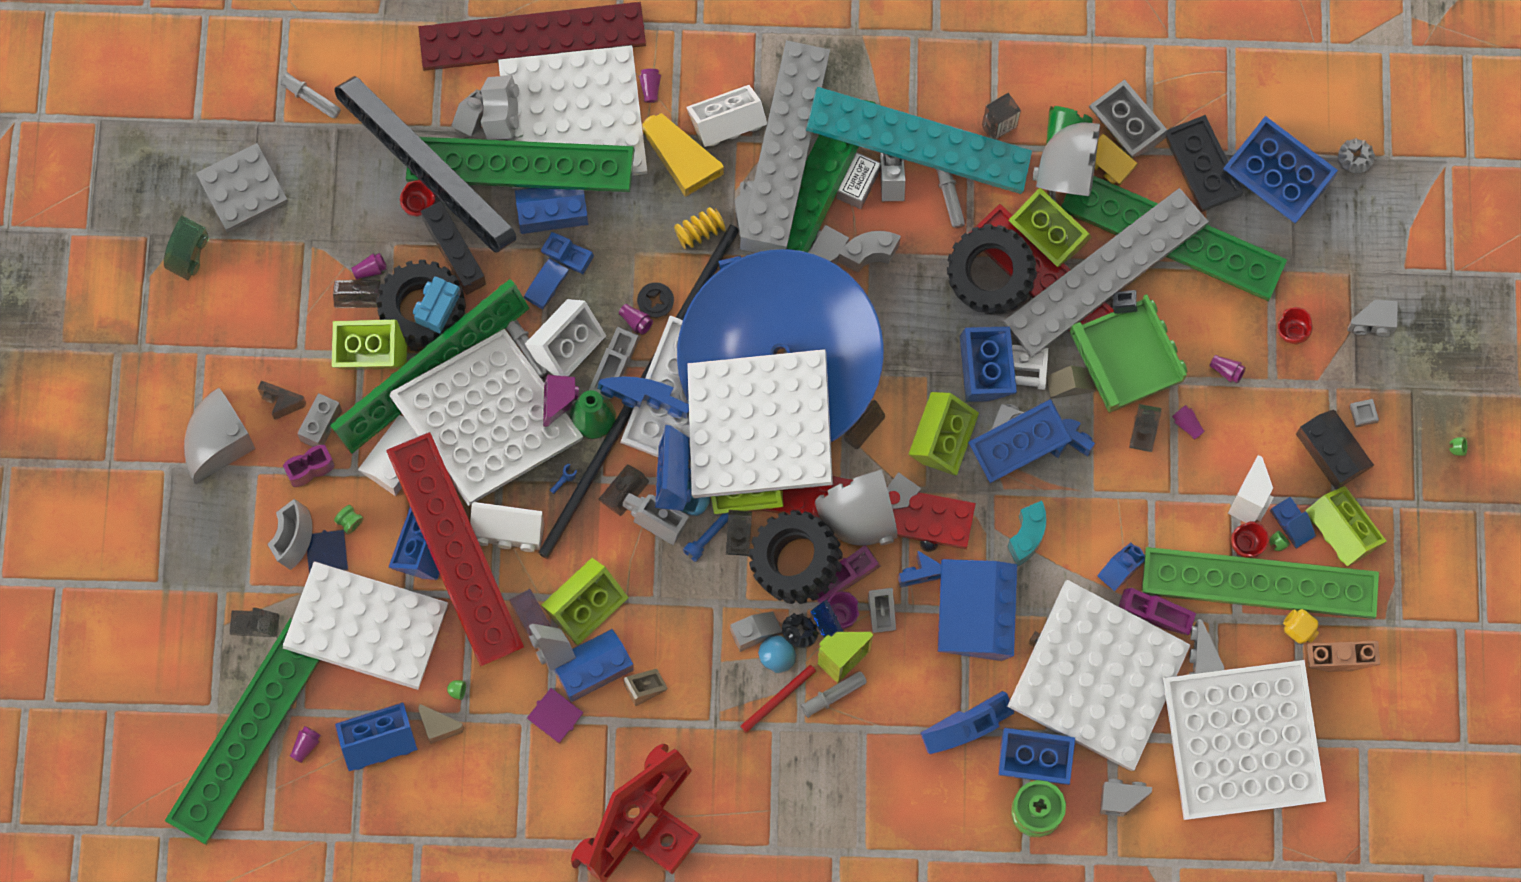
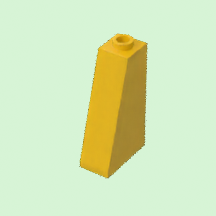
M662 113L657 116L652 115L648 117L642 124L643 134L685 197L724 175L722 163Z

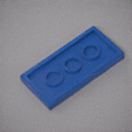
M1049 399L972 439L968 443L991 483L1065 445L1073 439L1052 399Z

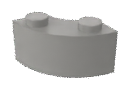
M512 75L488 77L481 88L483 98L481 125L487 140L512 139L515 129L519 127L517 101L519 87L514 83Z
M871 231L861 234L850 240L839 253L838 263L856 272H859L865 265L871 262L889 264L900 245L901 236L886 231Z
M295 499L276 512L278 529L274 538L268 543L277 562L290 570L302 560L312 537L310 512L306 506Z

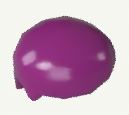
M840 591L832 594L826 601L823 612L829 626L840 630L853 626L859 616L858 600L851 593Z

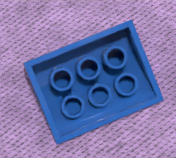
M1267 116L1262 119L1223 168L1224 171L1295 224L1326 190L1338 172L1336 168Z
M941 560L938 652L1003 661L1014 656L1017 564L982 560Z

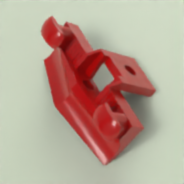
M667 744L656 746L646 758L644 763L645 770L612 793L595 839L590 837L584 839L573 851L571 856L573 868H578L582 863L587 867L591 875L601 882H606L632 847H634L673 875L701 838L698 832L663 809L692 771L679 751L674 748L667 753L669 750ZM632 808H639L640 813L637 817H628V812ZM652 813L658 819L643 839H641L637 829L647 816ZM665 837H673L674 840L670 846H662V840Z

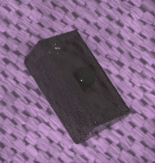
M334 280V307L378 308L376 299L379 296L380 280Z
M876 400L870 402L859 420L844 434V440L855 449H859L885 419V413Z
M627 464L600 496L599 501L619 516H622L627 510L623 506L627 495L630 493L638 497L649 483V480L641 471Z

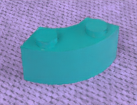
M1042 501L1020 510V530L1009 539L1007 547L1017 567L1028 561L1035 554L1042 541L1046 528V511Z

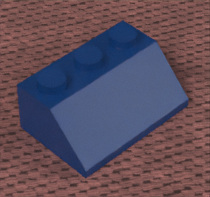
M547 188L515 190L521 234L588 225L584 190Z
M1010 326L965 328L960 335V347L966 402L991 401L1016 394Z
M665 425L658 445L655 508L683 511L686 503H690L691 489H687L688 482H691V468H688L689 461H691L690 438L671 425Z
M410 507L388 568L421 579L437 580L440 573Z
M611 629L573 648L572 650L576 658L554 669L570 702H573L634 671V665L614 630Z
M403 702L335 724L341 750L349 771L360 770L368 765L385 762L390 758L407 755L412 751L418 750Z
M1004 728L1001 738L998 775L1070 785L1075 737Z

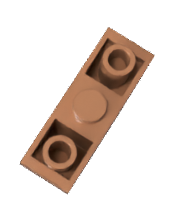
M1378 641L1307 644L1309 668L1326 672H1341L1380 665Z

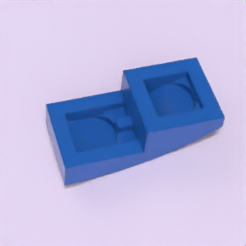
M551 232L541 249V252L546 256L583 275L594 257L593 252L573 244L570 239Z
M549 258L526 291L524 299L544 309L555 295L557 287L568 275L569 269Z

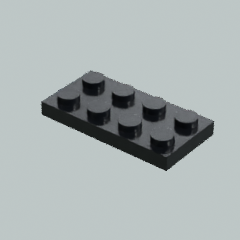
M1206 115L1167 130L1165 139L1201 212L1243 195L1238 181L1223 170L1228 160Z

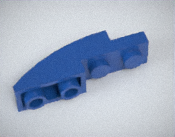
M624 376L600 379L597 389L601 390L600 393L609 398L617 397L622 400L621 402L631 408L635 406L640 408L642 401L645 400L650 407L655 409L661 407L667 410L669 415L678 419L681 417L686 419L689 412V404L671 396L674 387L661 382Z
M1002 691L965 713L958 711L922 731L920 734L927 752L933 754L975 740L999 728L1000 721L1014 714V710L1007 707L1010 702L1008 694Z

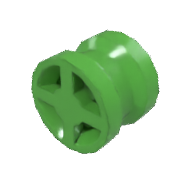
M347 505L336 515L334 522L337 525H342L344 532L350 534L359 527L364 518L360 514H356L351 505Z

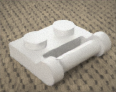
M1012 345L1014 370L1039 372V378L1015 375L1016 385L1034 386L1045 390L1049 348L1043 349L1032 358L1021 345Z

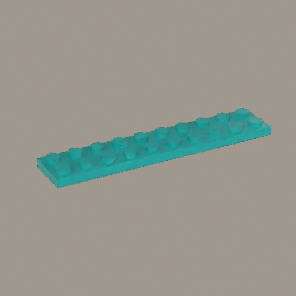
M817 87L815 90L806 131L1019 194H1022L1024 191L1032 150L821 87Z

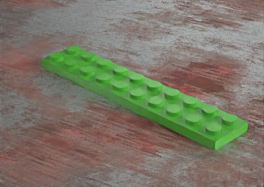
M1146 547L1142 592L1152 596L1298 611L1303 609L1312 613L1375 619L1377 615L1379 572Z

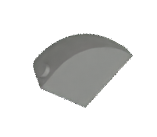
M1076 123L1058 131L1045 146L1039 167H1034L1033 180L1037 181L1036 187L1089 196L1092 191L1100 124Z
M220 388L211 392L198 405L186 429L184 456L194 484L255 449L247 430Z
M882 470L856 477L850 483L851 485L843 487V484H839L829 489L828 496L825 498L824 495H820L816 499L815 505L819 518L843 542L861 546L876 543L887 545L894 542V539L897 538L896 522Z

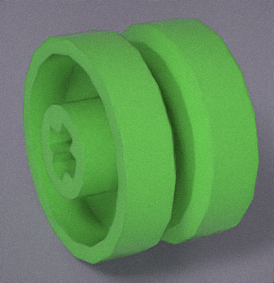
M1036 780L1026 783L1019 789L1012 803L1011 816L1013 823L1020 832L1029 837L1041 838L1048 836L1060 825L1065 815L1066 802L1057 786L1048 781ZM1037 806L1042 809L1040 813L1035 811Z

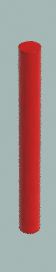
M810 664L747 719L740 728L747 733L816 672L815 668Z

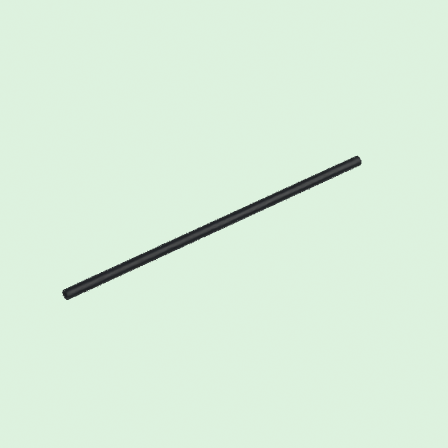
M730 224L675 318L684 319L695 295L714 275L719 266L718 261L724 258L739 232L736 226ZM653 357L640 378H646ZM626 405L623 406L538 552L540 556L546 559L549 558L629 421L633 408Z

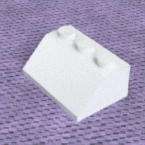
M750 85L686 107L697 136L704 147L715 146L720 141L728 138L735 139L742 133L757 131L762 126L767 125L762 102Z
M567 299L525 345L535 361L553 375L569 376L606 337V334L585 301Z
M399 415L358 468V471L394 496L399 493L402 486L386 450L419 437L404 416Z
M1257 456L1228 514L1245 523L1249 521L1255 522L1256 520L1261 521L1274 498L1270 495L1273 486L1261 456Z
M472 502L470 524L480 546H488V543L498 544L497 546L503 549H511V546L520 547L525 552L540 550L544 530L542 511Z

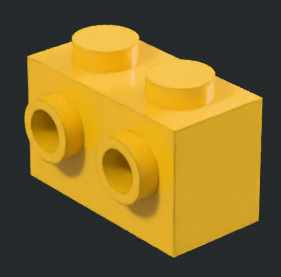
M1102 134L1098 139L1095 169L1102 168L1106 172L1104 177L1112 184H1115L1117 181L1121 185L1137 167L1138 163L1107 136Z

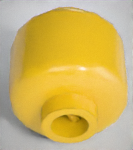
M1292 610L1284 619V632L1299 644L1306 643L1307 641L1311 643L1319 634V631H1317L1318 620L1306 610Z

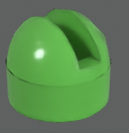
M1457 437L1450 441L1449 444L1453 445V448H1449L1453 455L1465 456L1467 454L1468 445L1465 437Z
M1280 531L1275 532L1269 540L1270 546L1276 545L1275 551H1282L1290 545L1288 539Z
M461 680L450 682L447 687L448 694L454 699L462 700L466 693V682Z

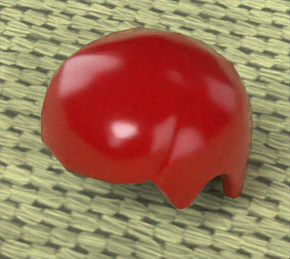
M415 180L406 184L399 200L402 210L408 215L419 217L422 216V210L434 204L436 197L420 180Z
M1293 307L1286 309L1282 318L1278 321V333L1286 343L1298 345L1305 342L1313 330L1311 315L1303 308Z
M1254 521L1238 526L1231 535L1232 548L1239 556L1245 558H1253L1260 555L1266 550L1269 543L1267 530L1263 525Z

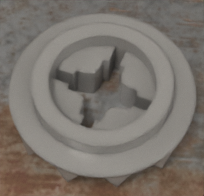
M1357 138L1347 140L1340 147L1338 159L1342 167L1352 173L1367 171L1372 166L1375 157L1372 146L1367 144L1366 140L1362 141ZM1360 149V156L1363 158L1358 157L1357 160L1352 162L1354 154L1351 152L1355 153Z

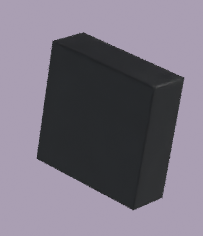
M1136 290L1121 291L1113 294L1114 314L1137 312Z

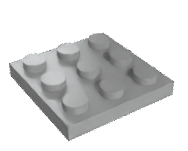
M257 143L196 173L226 232L288 203L282 188Z

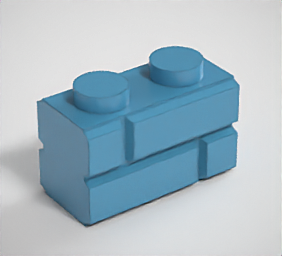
M434 276L432 282L428 281L423 290L425 296L422 302L418 301L416 303L413 314L417 324L441 333L461 291L457 285Z

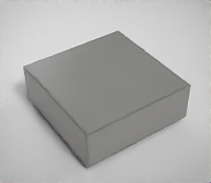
M1373 399L1350 404L1349 407L1355 427L1379 421Z

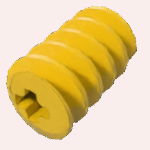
M711 207L707 208V215L704 212H699V219L696 216H691V223L683 220V227L679 224L674 225L675 233L684 249H686L685 244L694 248L693 240L702 244L701 236L709 240V232L717 236V228H720L723 232L726 231L724 221L716 208L715 211Z

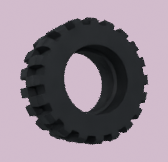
M988 224L984 225L983 228L977 226L972 228V232L969 234L965 232L961 236L962 239L959 243L955 242L952 247L954 250L952 254H949L947 260L949 262L947 275L950 279L949 284L966 306H969L974 311L984 312L985 314H1003L1008 309L1014 310L1018 307L1017 304L1021 301L1024 302L1028 298L1027 294L1033 290V282L1037 276V271L1035 270L1036 260L1029 245L1015 231L1006 229L1005 226L1001 225L996 227ZM988 249L1004 251L1009 255L1013 263L1011 279L1005 286L995 291L981 289L974 283L971 276V265L974 259L981 252Z
M419 260V264H413L412 261L406 262V267L403 268L399 265L394 268L393 275L389 273L384 278L385 284H380L378 289L379 296H377L376 304L380 320L398 321L410 351L417 352L418 348H426L429 343L437 339L446 329L453 326L466 314L464 293L459 280L455 275H451V271L447 267L440 268L439 263L434 261L431 262V265L427 264L426 260ZM434 276L457 285L461 291L441 333L405 319L400 312V304L403 299L415 290L424 289L428 281L432 282Z
M791 510L790 515L785 511L778 513V518L770 517L765 527L761 525L758 528V537L753 536L751 544L754 548L749 549V557L753 560L749 562L750 569L754 572L753 576L761 587L780 601L784 600L789 604H794L795 601L799 604H805L808 598L815 601L819 599V593L823 592L826 594L830 590L828 588L831 582L835 584L838 579L835 574L836 572H841L842 564L839 562L843 558V553L839 548L841 544L834 535V532L820 518L814 517L809 512L805 511L802 514L799 510ZM797 539H809L814 544V556L810 565L797 575H782L778 571L777 565L782 549L788 543Z

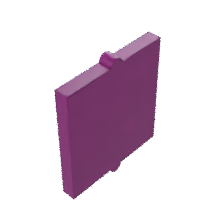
M550 688L541 701L538 700L536 702L537 706L528 715L527 719L556 742L560 743L569 731L574 730L573 726L583 715V712L554 689Z

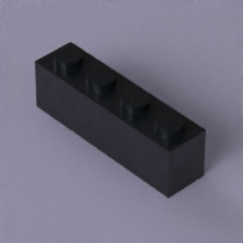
M439 201L422 210L423 222L452 272L459 280V284L462 286L465 294L468 295L486 285L482 270L442 202Z

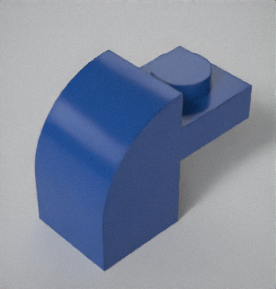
M1062 419L1073 440L1049 453L1059 458L1069 444L1088 457L1095 445L1092 441L1093 439L1084 432H1078L1080 422L1073 419Z

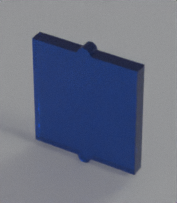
M323 530L322 533L312 534L307 549L309 573L314 562L344 571L348 570L344 530L330 532Z
M828 600L821 602L810 611L816 624H818V630L824 638L827 635L832 637L836 632H844Z

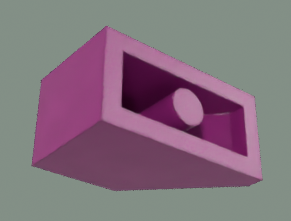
M547 375L544 383V427H548L568 411L573 401L578 399L579 387L575 386V377Z

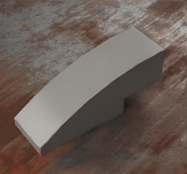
M621 327L616 328L589 390L600 393L601 390L597 389L600 379L623 376L641 336Z

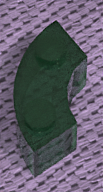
M181 215L166 247L164 268L186 280H189L191 275L194 276L200 267L201 250L206 246L209 239L206 228Z

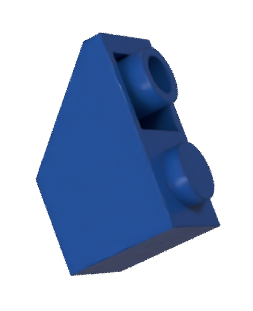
M1130 542L1110 559L1097 576L1113 591H1116L1144 563L1145 554H1143V551L1138 546Z

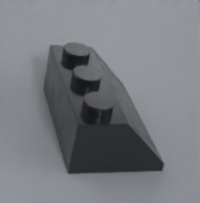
M1334 409L1314 417L1300 426L1296 433L1335 490L1374 466Z

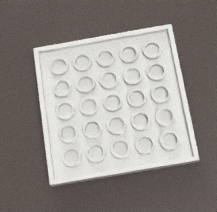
M632 46L498 60L500 76L512 75L514 83L519 87V96L517 97L519 127L515 129L513 138L507 139V141L634 146L632 176L647 174Z
M505 329L390 393L391 399L418 436L428 432L431 433L454 487L468 506L583 439V435L575 427L566 412L548 427L543 426L544 382Z
M825 350L688 363L693 498L833 485L827 353Z
M1067 580L1064 582L1007 707L1063 736L1075 737L1076 743L1130 771H1134L1166 701L1163 678L1177 676L1190 644Z
M1305 660L1163 678L1184 820L1326 802Z

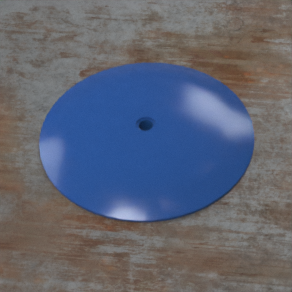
M789 249L761 251L742 257L723 267L695 295L680 328L677 345V366L681 386L688 403V363L776 355L780 349H786L787 353L825 350L827 353L831 442L835 441L846 433L866 411L876 392L882 373L884 359L882 330L874 306L867 294L838 265L825 258L803 251Z

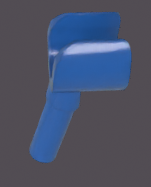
M571 464L564 466L562 477L550 489L553 494L566 481H573L575 479L577 470L573 474L566 473Z

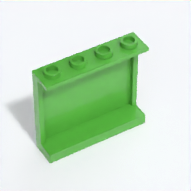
M1147 294L1143 296L1141 301L1137 302V312L1119 314L1112 312L1081 325V322L1074 324L1070 330L1074 343L1109 413L1184 382L1188 372L1184 361L1179 360L1176 354L1178 350L1175 342L1169 340L1166 334L1168 330L1165 322L1158 318L1155 302L1150 300Z

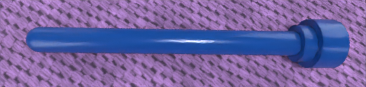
M737 512L723 513L697 541L689 542L683 548V552L687 556L690 553L693 556L691 559L697 562L703 555V547Z

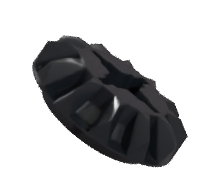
M654 282L645 285L640 290L637 303L640 311L657 319L661 316H666L673 308L674 296L669 287L662 283ZM660 293L659 299L662 304L657 303L652 308V301L649 298L655 299Z
M793 613L784 620L782 633L785 639L793 646L806 648L813 645L819 635V632H817L818 624H814L812 617L807 618L803 613L799 615ZM800 624L802 626V629L804 630L801 636L800 630L797 628Z

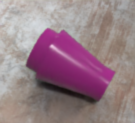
M652 68L643 69L639 79L644 102H658L661 80L659 70Z
M373 253L356 266L351 267L354 277L358 280L383 274V271L387 270V266L381 253L376 255Z
M624 304L619 310V315L636 334L644 335L650 330L653 320L650 319L649 314L637 310L628 304Z
M1215 355L1210 363V367L1230 383H1238L1246 367L1242 366V362Z
M1187 405L1183 406L1172 416L1175 420L1174 423L1187 432L1194 440L1205 431L1192 408L1189 409Z
M304 726L302 730H299L290 757L302 763L305 757L320 742L319 738L321 735Z

